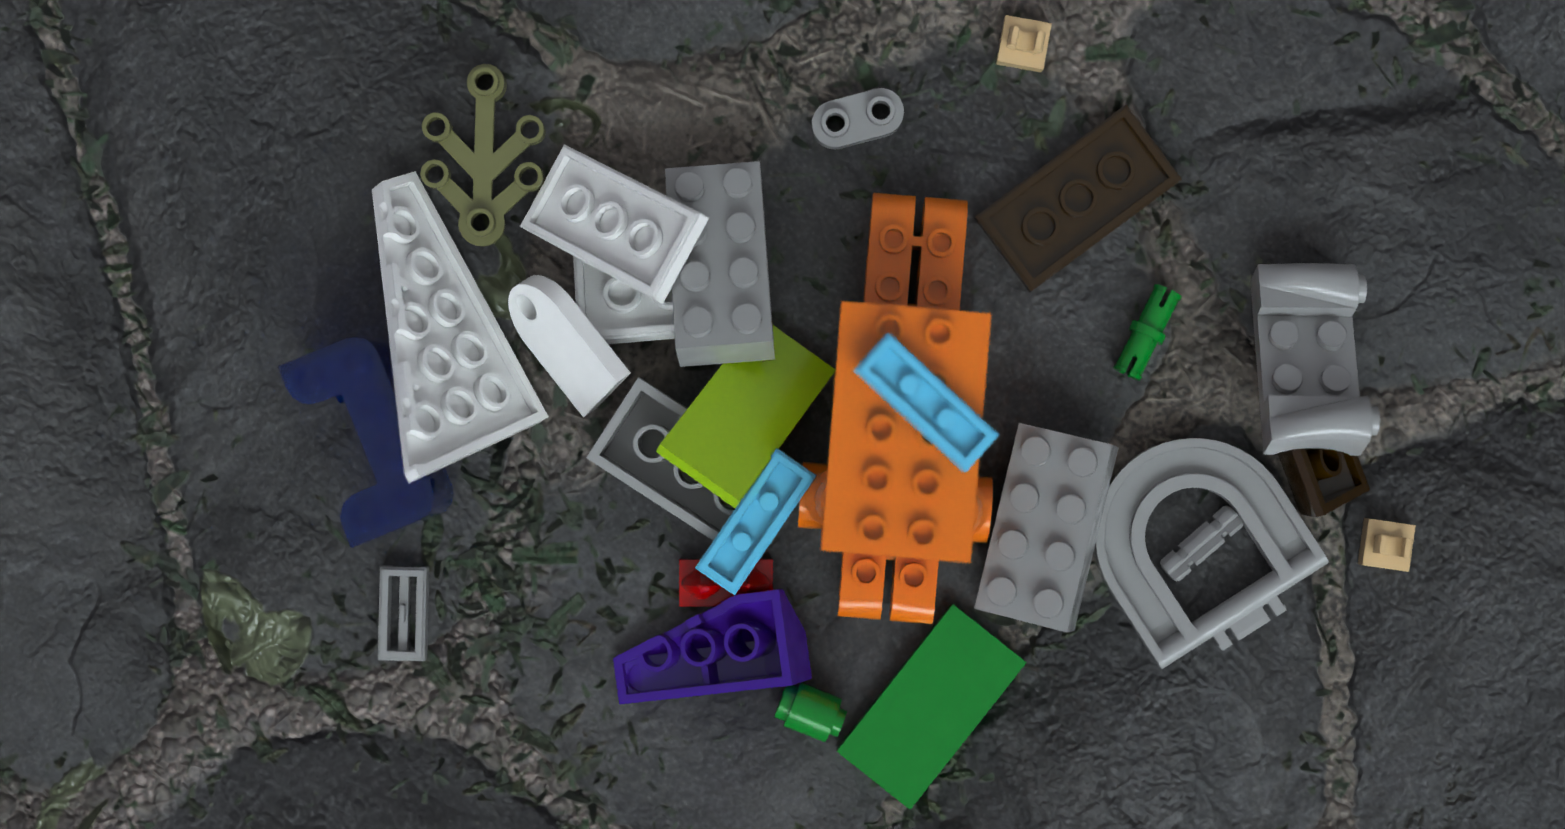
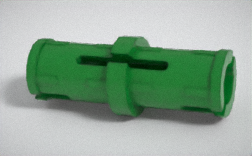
M1154 284L1138 321H1132L1129 327L1132 333L1116 364L1113 366V369L1124 374L1134 357L1135 362L1128 377L1137 381H1141L1142 374L1156 345L1163 344L1166 338L1163 331L1182 298L1180 294L1171 290L1163 306L1160 307L1159 304L1167 287L1159 284Z

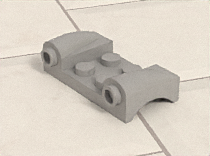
M1258 264L1250 284L1263 455H1274L1296 449L1324 448L1341 451L1350 456H1360L1370 442L1371 436H1376L1380 428L1379 409L1377 406H1371L1368 396H1360L1352 316L1358 307V303H1364L1366 299L1367 280L1365 275H1358L1355 264Z

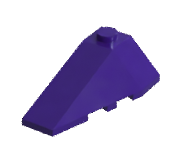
M783 589L732 596L722 601L721 604L701 614H697L684 623L613 658L619 705L791 686L812 679L806 631Z

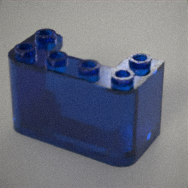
M358 337L346 338L278 366L288 392L297 401L305 404H316L336 397L340 404H346L378 484L349 497L343 504L340 514L342 527L351 548L378 541L437 517L448 510L452 504L454 492L445 467L411 483L405 477L390 345L388 343Z

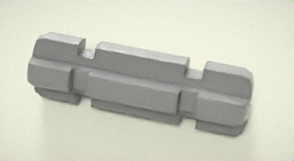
M1223 506L1212 516L1214 521L1210 524L1207 521L1204 522L1178 545L1180 548L1178 552L1175 553L1172 550L1161 559L1160 565L1171 579L1176 582L1182 580L1191 572L1190 566L1193 563L1198 566L1225 543L1224 537L1227 534L1232 537L1243 527V521L1234 509L1229 506Z

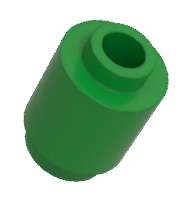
M801 682L798 686H785L774 718L784 721V727L826 742L829 734L838 737L847 710L840 708L842 698Z

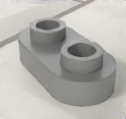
M876 88L823 103L815 111L812 118V132L819 144L834 150L887 137L900 127L904 117V106L896 93L885 88ZM876 104H884L889 108L890 114L885 119H877L872 114V108ZM831 116L841 117L844 121V127L837 132L829 130L826 125L828 118Z

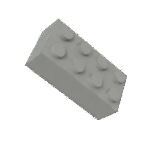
M760 161L665 168L666 196L709 218L672 286L675 349L680 367L775 360Z
M638 377L586 458L714 540L735 508L656 452L660 443L688 408Z
M1019 423L974 609L1066 633L1075 631L1119 447Z

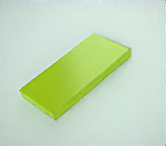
M774 325L775 360L722 364L656 450L662 457L734 508L737 507L771 460V455L776 448L779 449L835 373V369Z

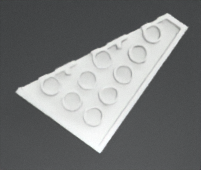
M416 171L384 180L372 189L404 474L409 483L537 425L548 418L543 405Z

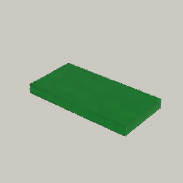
M951 603L837 747L836 752L911 810L1027 662Z

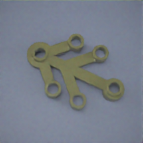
M480 64L470 71L467 78L468 90L476 99L474 152L453 131L452 123L445 115L431 113L422 122L424 135L429 140L439 143L472 177L473 199L451 179L449 167L440 160L427 161L422 166L420 175L424 184L438 190L460 213L458 227L463 238L472 245L486 247L493 245L503 236L506 228L504 215L529 192L539 190L545 178L542 169L535 163H522L515 171V181L494 199L493 180L530 145H537L542 142L546 134V128L538 117L526 115L517 122L516 132L494 152L495 102L504 96L507 82L505 76L497 67L491 64ZM484 74L491 75L494 80L492 87L488 90H480L477 86L478 79ZM435 120H443L445 123V130L439 136L431 135L429 130L431 123ZM530 122L537 123L539 126L537 136L530 139L524 137L523 127ZM436 166L442 167L444 171L442 180L437 183H431L428 178L430 169ZM527 169H534L538 174L537 181L533 185H524L521 180L523 172ZM480 214H485L489 218V226L484 231H476L473 226L475 217Z

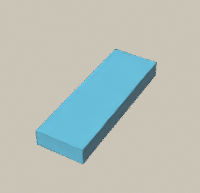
M889 332L876 343L852 370L962 472H967L999 436L993 428Z
M776 448L771 455V460L737 505L695 569L735 596L817 475Z

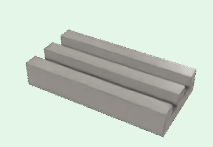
M380 566L378 660H427L430 566ZM392 576H400L398 650H390ZM411 577H417L415 651H409Z

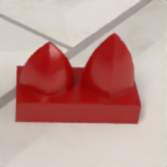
M760 558L735 595L773 590V558ZM679 559V607H715L734 595L695 569L700 559Z

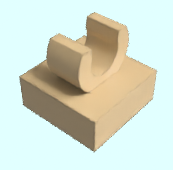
M1005 15L996 65L1042 72L1052 23Z
M1364 518L1357 564L1409 572L1416 525Z

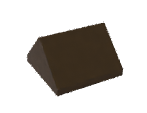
M1305 448L1277 453L1300 515L1311 517L1324 516L1370 490L1358 456H1350L1341 451L1324 448Z

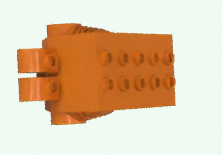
M873 192L863 303L842 301L839 309L828 464L803 462V466L817 476L800 499L798 528L821 529V551L842 552L838 599L839 617L881 619L886 560H893L889 621L933 624L939 560L971 563L972 543L988 542L992 515L993 480L992 477L978 476L979 458L967 472L960 471L852 370L876 343L889 332L983 419L991 313L960 311L968 201L925 197L920 229L921 234L918 237L913 236L916 196ZM912 250H919L915 304L907 303Z

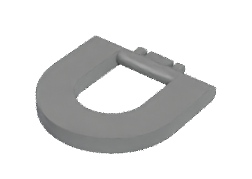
M1204 438L1178 439L1160 443L1142 451L1124 464L1110 481L1094 548L1097 566L1106 586L1161 670L1212 637L1218 644L1217 646L1224 651L1233 645L1225 633L1226 629L1230 628L1235 638L1239 641L1271 621L1263 609L1265 604L1269 606L1276 617L1286 611V607L1278 595L1329 563L1325 553L1293 504L1265 466L1253 456L1237 447ZM1201 488L1220 496L1237 512L1243 521L1244 528L1272 571L1191 622L1152 563L1146 548L1145 532L1152 511L1162 499L1181 489Z

